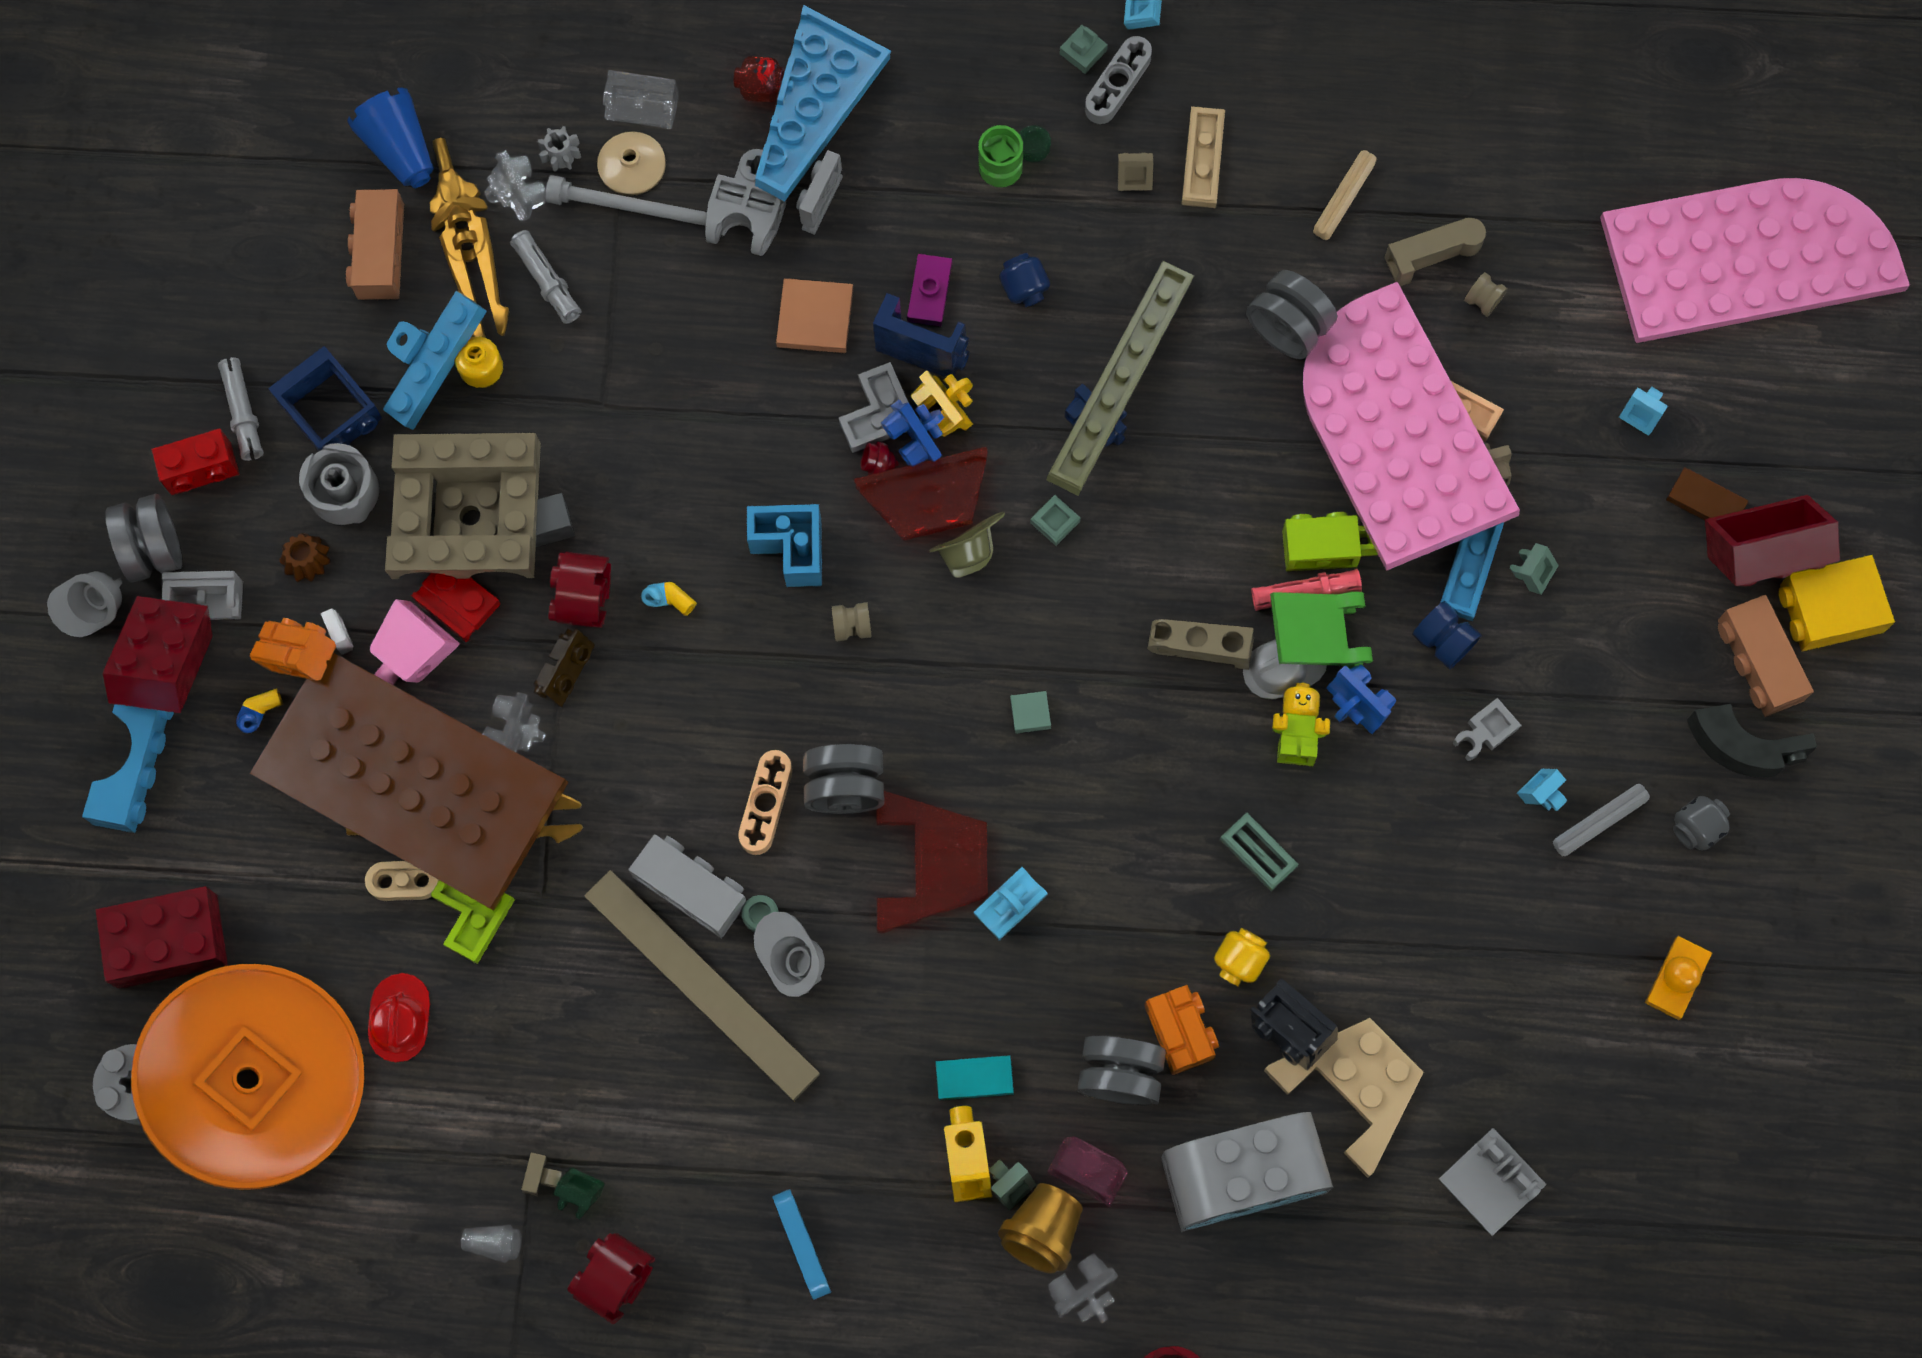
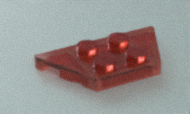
M987 447L942 457L934 462L931 460L921 462L913 467L909 465L854 479L855 487L903 541L970 525L973 523L987 462Z

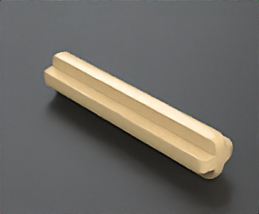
M1366 150L1359 153L1315 224L1313 233L1323 240L1330 239L1375 166L1377 158L1374 154Z

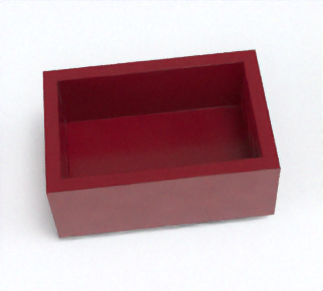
M1809 495L1705 519L1708 558L1735 586H1751L1760 580L1772 577L1784 578L1790 576L1793 572L1805 569H1821L1827 564L1840 561L1838 521Z
M137 596L103 671L108 703L181 713L213 636L208 606Z
M206 886L96 909L105 982L118 989L228 966L218 895Z

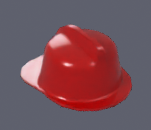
M405 973L391 975L382 980L373 992L368 1022L369 1043L374 1052L384 1060L392 1062L408 1061L416 1056L425 1045L428 1034L430 998L424 983L414 975Z

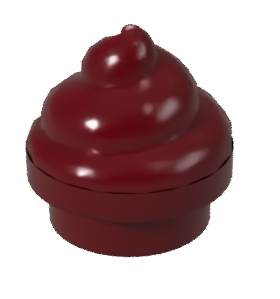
M879 441L875 444H866L861 458V470L867 471L869 476H882L899 465L894 453L889 450L887 444Z

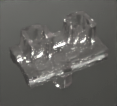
M506 151L497 153L496 159L498 164L492 170V175L487 178L490 186L485 191V197L490 203L501 202L503 207L511 205L520 221L530 219L532 209L545 203L546 189L542 182L539 181L528 185L524 182L523 179L529 178L532 172L531 164L525 155L510 158Z
M517 692L516 697L497 695L492 714L495 717L507 720L503 731L486 727L483 735L514 752L517 751L519 743V749L529 752L533 741L544 742L546 736L543 731L537 729L541 718L533 714L530 715L533 704L528 701V695Z
M1093 1253L1077 1264V1267L1088 1282L1080 1289L1075 1290L1065 1273L1048 1284L1051 1296L1056 1303L1054 1310L1060 1318L1086 1301L1088 1305L1077 1312L1082 1322H1085L1094 1315L1101 1323L1108 1320L1103 1309L1114 1302L1113 1297L1109 1292H1106L1096 1299L1094 1294L1115 1281L1118 1275L1112 1267L1107 1269L1105 1264Z

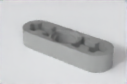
M1133 36L1122 44L1086 97L1085 113L1090 121L1104 124L1113 119L1151 62L1152 47L1148 40L1140 36ZM1138 49L1141 50L1142 56H1136L1132 62V67H1130L1128 63L1130 62L1131 52L1135 53ZM1121 73L1127 77L1128 82L1124 86L1116 87L1109 82V78L1113 74ZM1106 92L1109 95L1106 108H1101L1099 111L1095 110V104L1099 105L1102 103Z

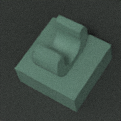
M1081 25L1060 47V55L1086 74L1107 52L1108 44L1101 40L1087 26Z
M1535 543L1531 551L1528 549H1521L1519 551L1521 558L1525 561L1521 567L1511 565L1510 569L1516 578L1524 581L1529 591L1542 595L1558 568V564L1547 546Z
M998 1160L989 1169V1172L997 1181L991 1189L998 1200L1009 1211L1036 1186L1029 1172L1019 1162L1009 1170L1002 1161Z

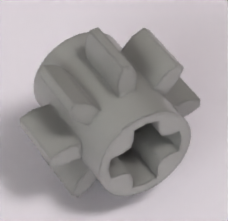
M565 126L560 130L548 128L545 138L538 139L537 141L539 148L542 150L539 154L541 162L547 163L550 161L555 172L558 168L567 167L569 170L572 169L571 164L574 158H581L579 148H577L580 144L578 136L576 134L568 136Z

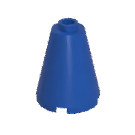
M402 87L397 88L400 93L391 96L388 91L382 92L358 106L354 110L357 117L353 120L349 116L347 122L351 130L403 186L421 187L430 181L431 177L429 175L433 172V166L412 97L408 90Z

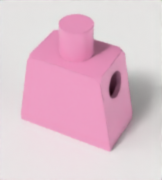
M396 599L370 646V652L383 663L374 675L392 685L396 683L399 677L406 682L418 683L450 655L460 643L411 601Z

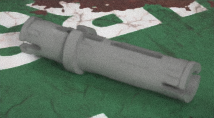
M523 230L516 233L511 238L510 244L540 286L542 297L545 301L550 302L563 323L573 322L580 316L579 313H582V311L569 294L567 283L555 273L529 231Z
M231 357L232 371L229 370L227 359H223L218 363V369L221 373L232 416L230 427L237 436L241 459L250 461L249 447H252L254 459H258L264 454L257 433L259 422L257 416L252 413L241 362L238 358Z

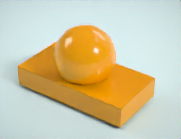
M1677 936L1645 1003L1680 1020L1695 989L1700 984L1701 976L1712 952Z

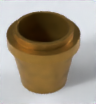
M1040 1183L1013 1217L1004 1220L998 1231V1235L1002 1240L1001 1244L1010 1255L1029 1267L1045 1273L1064 1271L1072 1259L1070 1249L1083 1207L1079 1201L1067 1192L1055 1186Z

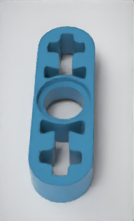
M791 1189L772 1196L813 1300L831 1293Z

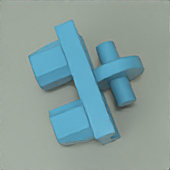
M1021 867L974 911V915L1000 940L1036 907L1048 893Z

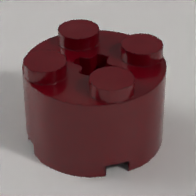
M573 552L559 554L557 566L552 567L550 587L556 588L555 600L551 599L549 621L602 628L607 611L600 610V607H604L606 599H609L611 587V563H608L609 557Z
M609 1233L604 1240L598 1238L594 1242L586 1257L591 1260L584 1273L579 1271L574 1276L567 1291L573 1294L574 1300L611 1324H615L624 1315L619 1310L623 1303L632 1305L641 1292L653 1269L649 1264L655 1262L656 1258L620 1234Z

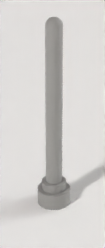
M550 175L546 187L545 199L547 203L561 205L562 202L568 203L569 200L706 225L707 212L574 187L564 177Z

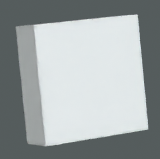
M329 609L322 612L321 616L329 635L335 641L336 648L341 655L353 650L354 646L347 629L336 610Z

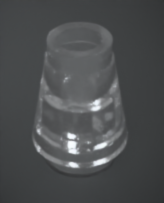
M510 1224L466 1228L462 1234L461 1247L463 1251H469L506 1263L508 1260H515L518 1257L521 1248V1233L519 1229H513Z

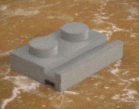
M827 150L823 160H817L811 173L812 183L808 190H802L797 201L796 208L799 209L800 220L803 224L802 230L814 235L843 178V175L840 174L842 166L839 154Z

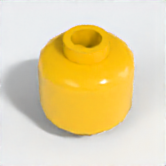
M471 337L454 361L461 378L468 385L476 388H485L493 385L503 372V360L497 346L491 340L484 337Z
M1241 928L1239 932H1229L1214 957L1215 963L1222 969L1219 976L1236 986H1239L1241 981L1247 983L1255 982L1270 957L1268 950L1265 948L1267 942L1244 928Z

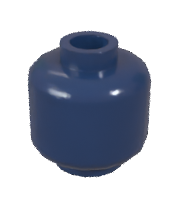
M1024 253L1003 263L1004 269L1000 272L999 278L1008 299L1012 303L1023 302L1025 307H1030L1044 300L1042 293L1048 290L1050 281L1038 257H1029L1028 253Z

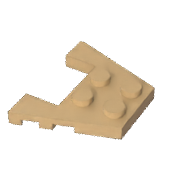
M1368 1018L1338 1032V1040L1308 1071L1300 1064L1292 1065L1285 1058L1268 1065L1264 1070L1288 1095L1314 1069H1317L1359 1112L1371 1127L1344 1154L1367 1178L1374 1173L1424 1073L1371 1018Z

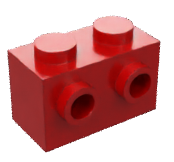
M220 428L151 449L159 481L171 495L187 492L193 488L240 475L232 444Z

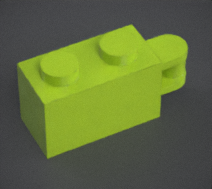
M1333 512L1327 514L1326 517L1312 518L1309 514H1298L1285 520L1282 533L1286 571L1352 568L1358 566L1361 556L1378 555L1364 526H1358L1357 515L1348 516L1345 512ZM1368 537V544L1360 545V538Z

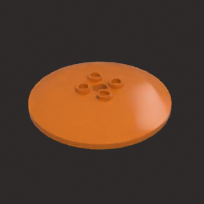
M238 964L210 970L185 982L170 993L159 1004L145 1024L136 1045L131 1070V1090L136 1114L145 1134L158 1152L180 1171L199 1181L213 1186L238 1190L262 1189L287 1183L306 1174L323 1162L338 1147L348 1133L360 1107L364 1087V1061L360 1042L351 1021L335 999L320 986L297 973L261 964ZM243 1070L254 1071L258 1076V1084L251 1089L242 1088L237 1082L238 1073Z

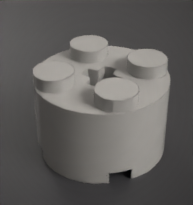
M340 443L326 445L313 455L312 453L308 456L301 467L299 484L303 495L315 513L323 520L338 525L361 523L367 519L369 513L375 507L379 497L377 476L365 457L354 447Z
M137 1044L124 1045L111 1049L103 1055L94 1074L93 1092L97 1105L107 1114L126 1123L141 1126L134 1107L131 1090V1070Z

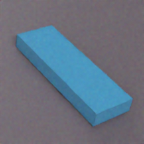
M1504 522L1464 538L1459 542L1441 602L1446 601L1461 618L1473 621Z

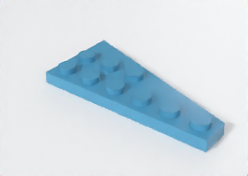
M803 5L800 23L796 30L793 48L777 98L776 109L772 116L769 134L756 173V187L784 202L890 60L891 50Z

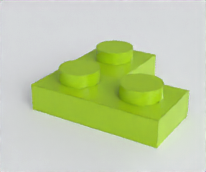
M440 880L431 893L434 899L461 913L443 945L478 964L515 899L504 893L496 909L493 911Z

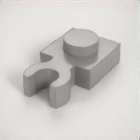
M1496 698L1469 720L1468 724L1473 731L1466 730L1460 732L1453 741V745L1456 747L1462 741L1470 742L1473 750L1465 757L1467 761H1470L1477 757L1483 743L1492 751L1521 727V724L1503 703Z

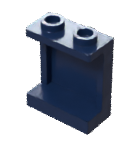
M886 293L873 322L876 351L943 377H947L950 374L955 376L958 369L963 371L970 351L966 350L969 337L966 336L965 324L958 321L952 336L948 338L905 322L901 319L900 298Z

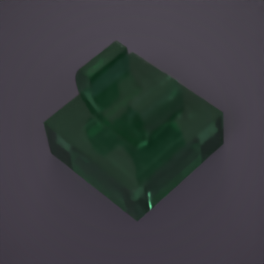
M571 1167L558 1181L553 1194L560 1198L557 1204L558 1209L562 1211L570 1202L578 1206L576 1218H582L601 1196L605 1183Z

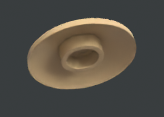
M625 132L612 137L605 143L599 153L597 167L601 180L609 189L618 194L634 196L648 192L660 182L665 172L666 159L662 147L651 136L640 132ZM629 155L636 156L633 161L628 162L624 160Z

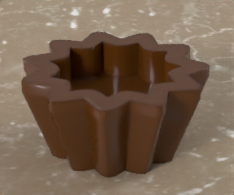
M307 533L299 534L297 538L291 536L290 542L282 546L283 552L279 560L285 566L284 574L287 576L294 575L296 582L301 581L303 578L312 582L316 574L323 575L325 573L324 565L331 562L330 558L326 556L329 547L321 544L320 536H309Z

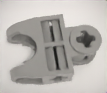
M752 149L747 151L740 159L735 178L717 175L708 202L705 230L706 242L717 244L721 235L725 236V233L730 228L741 225L749 228L754 234L751 244L752 254L763 256L777 234L786 201L784 202L755 186V177L763 150Z

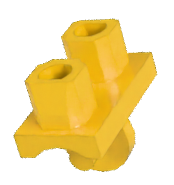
M925 371L919 376L923 383L911 394V398L918 407L924 404L927 409L931 408L935 403H939L943 409L941 413L944 418L937 425L943 433L942 436L945 437L958 428L966 431L973 425L972 421L956 402L959 400L964 407L969 406L973 402L967 394L973 387L968 378L957 381L953 374L948 375L944 379L949 386L947 390L938 376H932L929 371Z

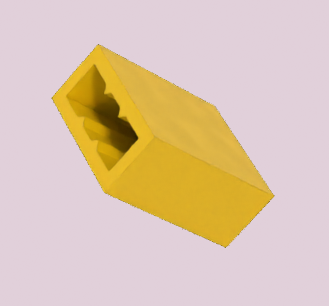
M1873 555L1826 565L1821 569L1795 572L1786 577L1780 584V602L1784 608L1788 609L1791 618L1790 633L1793 640L1799 642L1801 652L1881 634L1895 623Z

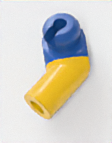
M276 688L247 698L243 702L236 719V724L240 731L243 733L254 732L259 727L267 710L283 705L278 689Z

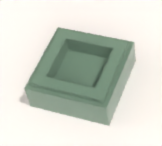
M1054 495L1030 519V523L1057 546L1080 523L1081 518Z
M1046 691L1010 696L1015 733L1051 729Z

